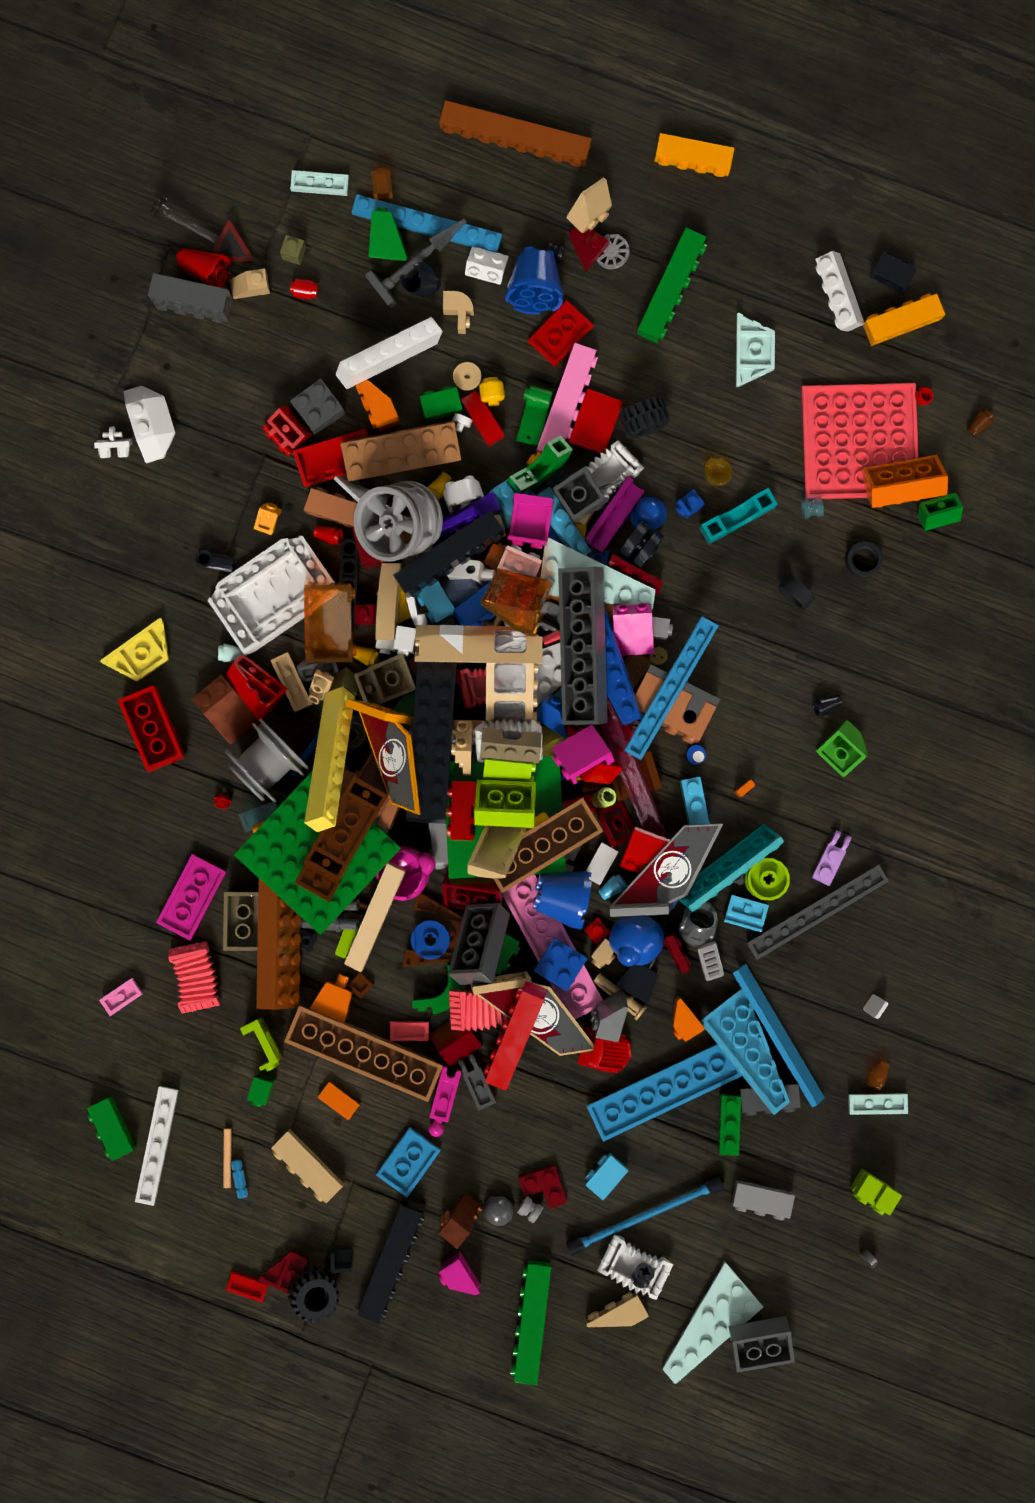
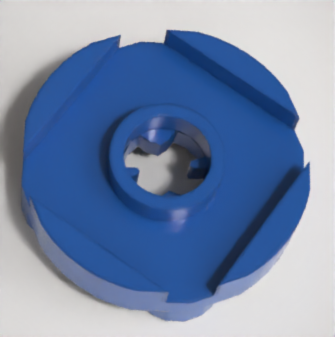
M433 920L424 921L419 924L411 936L412 948L424 959L439 958L446 952L450 944V935L445 926ZM432 934V937L436 938V943L433 942L434 945H429L428 942H425V937L428 938L427 935Z

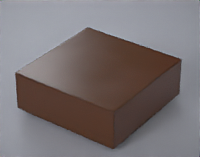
M359 972L347 986L361 999L374 983L362 972Z

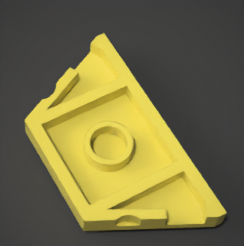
M159 618L101 659V663L137 682L169 660L163 620Z

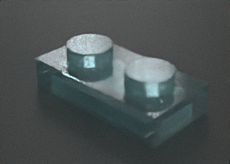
M273 801L239 814L245 832L252 831V825L267 820L278 808L277 803Z

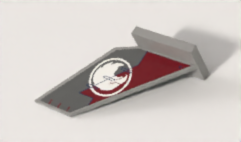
M723 824L684 825L620 896L610 904V917L669 914L668 904L688 895Z

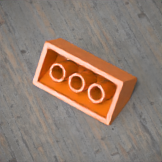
M937 455L862 468L866 494L872 508L947 495L948 475Z

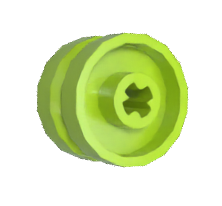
M764 858L745 873L744 882L752 896L761 900H775L787 891L790 884V875L782 862L773 858ZM764 876H769V882L763 881Z

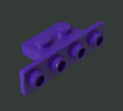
M490 493L443 518L442 531L436 544L452 536L488 511H491L492 514L499 511L500 506L495 494Z

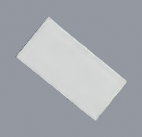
M601 842L586 871L592 873L589 880L600 885L618 851Z

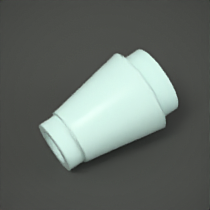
M223 644L219 645L218 660L223 661V663L235 661L243 654L237 646Z

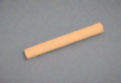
M231 1128L224 1129L223 1188H231Z

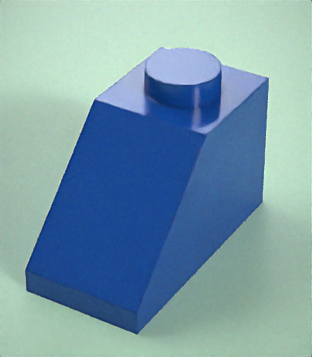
M550 693L542 701L537 711V720L566 739L568 737L566 728L568 725L562 724V700L560 697Z

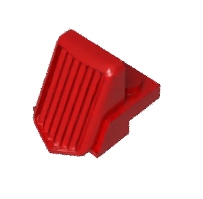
M586 1026L585 1033L593 1042L594 1049L593 1051L581 1052L578 1065L611 1073H618V1071L623 1070L632 1057L630 1042L626 1039V1035L621 1034L619 1042L595 1038L592 1027Z

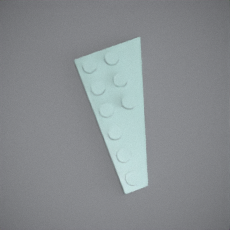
M548 538L547 546H544L538 594L559 597L558 568L603 567L604 603L615 605L646 603L651 604L653 609L655 589Z

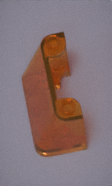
M303 582L306 663L353 662V656H356V645H352L351 601L355 599V587H351V583Z

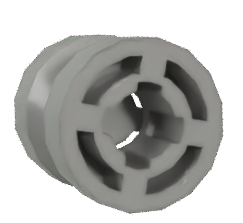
M526 1196L519 1206L517 1213L521 1216H526L528 1221L534 1223L543 1210V1206L533 1203L532 1199Z

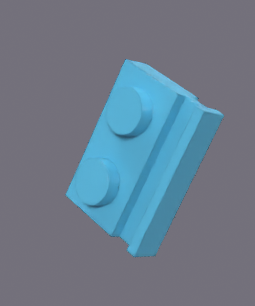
M731 895L724 922L762 932L769 905Z

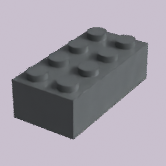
M155 273L152 275L148 296L157 309L167 311V309L175 310L174 312L180 315L189 313L198 319L207 317L216 323L229 322L233 298L228 289Z
M499 903L466 905L448 972L459 985L492 984L494 981L510 916Z

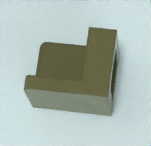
M346 667L333 675L334 680L330 691L343 686L354 696L357 695L358 685L351 670Z

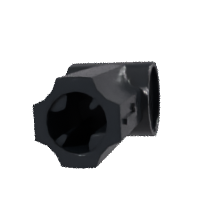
M201 550L195 556V561L200 569L232 573L234 556L211 553L207 550ZM202 556L210 558L207 564L200 563Z

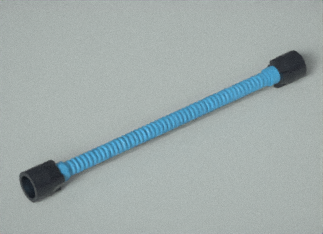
M719 1175L704 1181L705 1184L700 1189L698 1188V1190L695 1189L691 1193L689 1192V1194L686 1193L682 1197L680 1196V1198L677 1197L673 1201L670 1200L666 1204L664 1203V1205L661 1204L657 1208L655 1207V1209L652 1208L648 1212L645 1211L641 1215L632 1217V1219L629 1218L625 1222H620L616 1226L607 1228V1230L604 1229L600 1233L591 1235V1237L585 1236L581 1238L579 1236L566 1241L571 1256L585 1251V1247L589 1246L590 1243L663 1211L665 1212L670 1208L672 1209V1207L674 1208L686 1201L688 1202V1200L697 1198V1196L708 1193L713 1195L725 1190Z

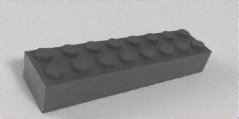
M603 567L558 568L562 724L608 723L604 570Z

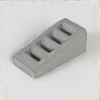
M713 941L698 946L697 951L706 981L724 976L716 942Z

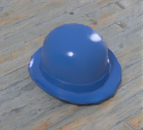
M643 497L629 515V520L635 528L643 520L651 526L650 531L655 530L665 522L667 510L664 504L657 498Z

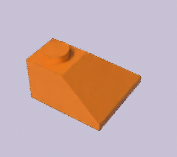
M676 996L673 1006L672 1026L674 1030L672 1032L678 1040L683 1039L686 1042L701 1033L705 1028L682 999Z

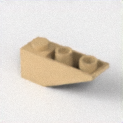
M628 1292L617 1303L615 1301L610 1302L599 1313L595 1311L587 1316L588 1319H586L587 1327L633 1326L649 1317L638 1294L636 1292L633 1294Z

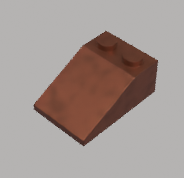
M220 675L192 698L196 706L230 745L254 727L252 723H259L223 675Z

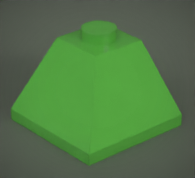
M848 720L840 725L816 750L843 778L868 756L861 732Z

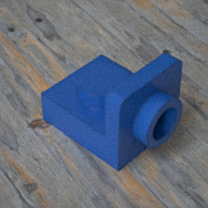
M693 489L676 502L675 505L677 507L675 509L681 517L685 516L688 519L705 506V503Z

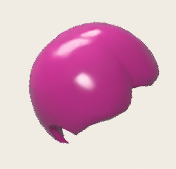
M399 846L401 849L389 862L406 870L394 898L395 900L405 901L418 896L424 890L436 862L430 853L420 852L409 846ZM386 865L376 875L378 881H380Z

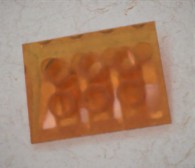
M498 568L481 600V605L514 630L525 635H536L551 602L554 581Z

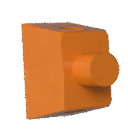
M338 974L335 983L327 981L310 1009L344 1023L347 1019L353 993L352 990L346 988L349 977Z

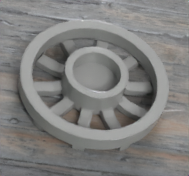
M607 234L604 238L610 244L603 251L605 254L598 257L596 261L603 268L616 269L626 263L629 258L630 248L628 242L622 236ZM618 239L622 241L621 243L616 245ZM622 245H626V249H619ZM620 252H626L625 257L621 256ZM604 257L607 258L606 261H605V263H603L602 261H600V260L603 259ZM617 258H620L622 260L621 262L616 263ZM609 260H613L614 265H608Z

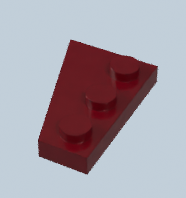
M612 554L608 567L655 589V594H659L663 581Z

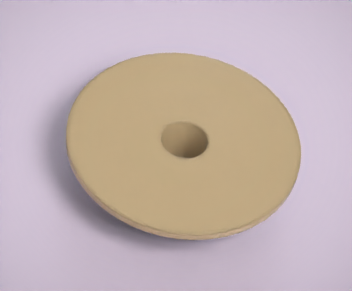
M471 362L461 363L453 372L454 383L462 390H472L481 381V371L478 366Z

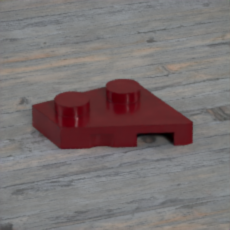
M574 226L568 234L586 272L610 244L606 238L593 229H588L581 233Z

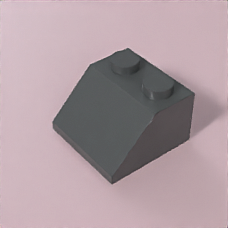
M623 990L597 1003L595 1010H592L590 1021H592V1030H594L595 1038L619 1042L628 1011V1004Z

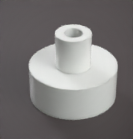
M455 413L452 421L457 423L455 429L458 432H462L463 427L470 428L473 421L458 413Z

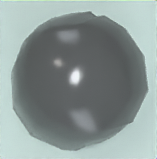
M491 1196L484 1203L482 1211L484 1218L492 1225L503 1226L513 1218L514 1208L506 1197Z

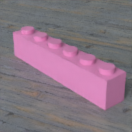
M574 343L537 447V453H542L546 443L560 435L564 440L566 438L570 439L573 430L570 427L572 420L576 421L579 410H577L578 403L582 404L586 394L583 392L584 386L589 385L592 377L589 374L591 367L595 368L598 357L595 356L596 350Z

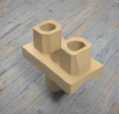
M317 669L308 692L310 694L308 700L316 705L321 700L324 701L325 693L330 691L334 677L328 672H321Z

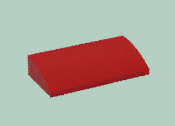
M366 428L294 449L293 454L304 488L334 479L335 475L339 477L347 475L340 442L368 437Z

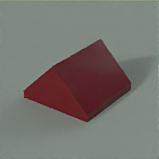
M622 801L595 813L611 848L630 839L635 827Z
M451 1021L429 1034L439 1054L449 1067L457 1063L459 1059L465 1058L482 1047L472 1029L470 1031L466 1029L464 1031L452 1030Z

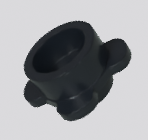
M302 930L300 932V947L304 948L307 952H311L318 937L316 934L308 933L307 930Z

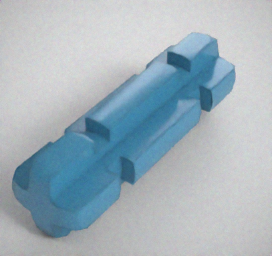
M238 1159L231 1162V1167L234 1170L233 1178L235 1188H237V1197L245 1198L248 1196V1190L245 1188L246 1180L244 1170H242V1161Z

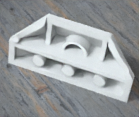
M144 386L124 391L126 409L136 441L146 464L165 458L166 452L176 433L165 397Z

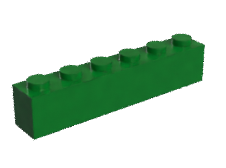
M685 228L640 323L637 335L655 343H658L659 339H664L668 330L665 326L667 322H672L676 313L673 309L675 305H680L684 296L681 292L683 288H688L692 279L689 275L691 271L695 272L700 261L697 258L699 254L703 255L706 250V236Z
M528 1260L527 1266H523L522 1278H526L525 1285H521L520 1297H523V1305H519L517 1316L521 1317L520 1325L516 1324L515 1336L519 1338L518 1344H514L513 1356H516V1364H512L510 1375L514 1376V1383L537 1385L551 1263Z

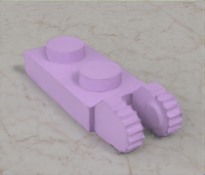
M838 830L834 833L830 843L827 844L811 877L827 886H830L846 853L845 850L851 841V837L847 835L843 840L841 848L834 846L840 837L841 832Z

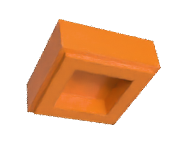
M751 779L735 791V794L738 797H742L755 786V783Z

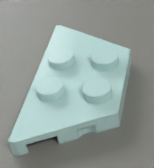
M737 313L736 387H740L775 369V331L768 327H763L754 320L751 321L745 318L741 313Z

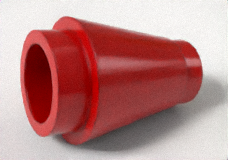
M316 526L314 537L332 545H340L343 539V530L339 529V527Z

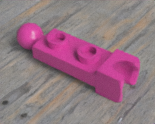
M443 1065L429 1117L435 1119L429 1126V1133L434 1137H439L443 1134L444 1127L442 1121L447 1123L449 1121L462 1072L461 1069H458L454 1076H449L447 1074L448 1067Z

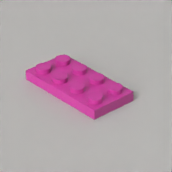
M192 854L156 923L191 941L227 871Z

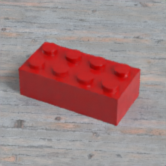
M153 685L118 700L147 772H153L186 758L158 687Z

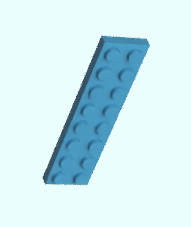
M715 1044L586 1106L604 1142L741 1077L742 1074L719 1045Z

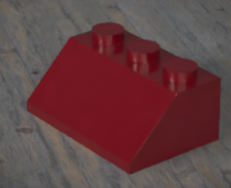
M447 866L442 883L443 900L446 908L465 911L466 905L499 903L502 906L504 892H501L493 878L449 879Z

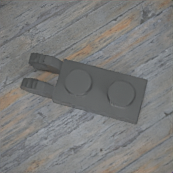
M472 1053L469 1055V1059L474 1066V1070L468 1072L465 1061L462 1058L458 1062L463 1071L464 1080L479 1111L495 1104L496 1100L489 1085L485 1083L484 1073Z

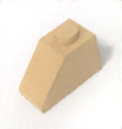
M265 269L246 271L230 279L233 299L270 294L268 275Z

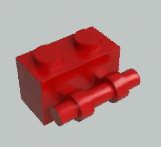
M288 406L278 408L267 420L268 423L262 428L267 433L266 436L270 440L272 439L278 445V449L288 457L293 453L292 449L300 447L312 435V432Z

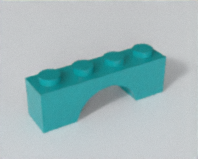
M767 488L736 508L703 523L699 529L709 545L775 509L778 504L770 489Z

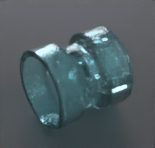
M815 498L813 501L808 499L801 501L804 519H808L811 516H824L822 498Z

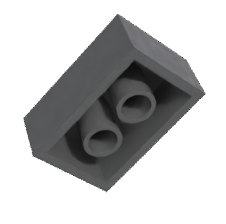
M786 1316L728 1326L737 1373L795 1363L791 1330Z

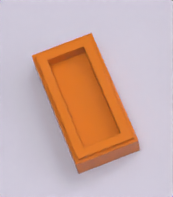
M330 1081L317 1097L348 1121L360 1106V1103Z

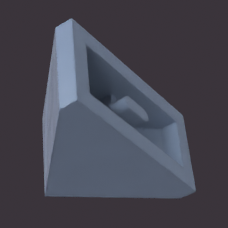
M473 579L440 580L439 582L456 608L480 590Z

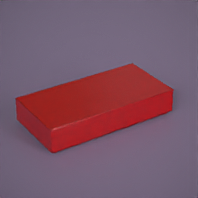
M232 1271L226 1291L263 1303L269 1285L260 1282L257 1278Z

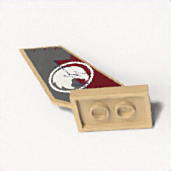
M527 971L495 976L492 984H470V988L474 995L479 996L510 1019L512 1014H509V1010L513 1002L517 1003L518 999L515 996L518 988H523L525 981L530 983L532 981ZM532 983L548 990L530 1034L559 1056L593 1051V1042L551 987Z

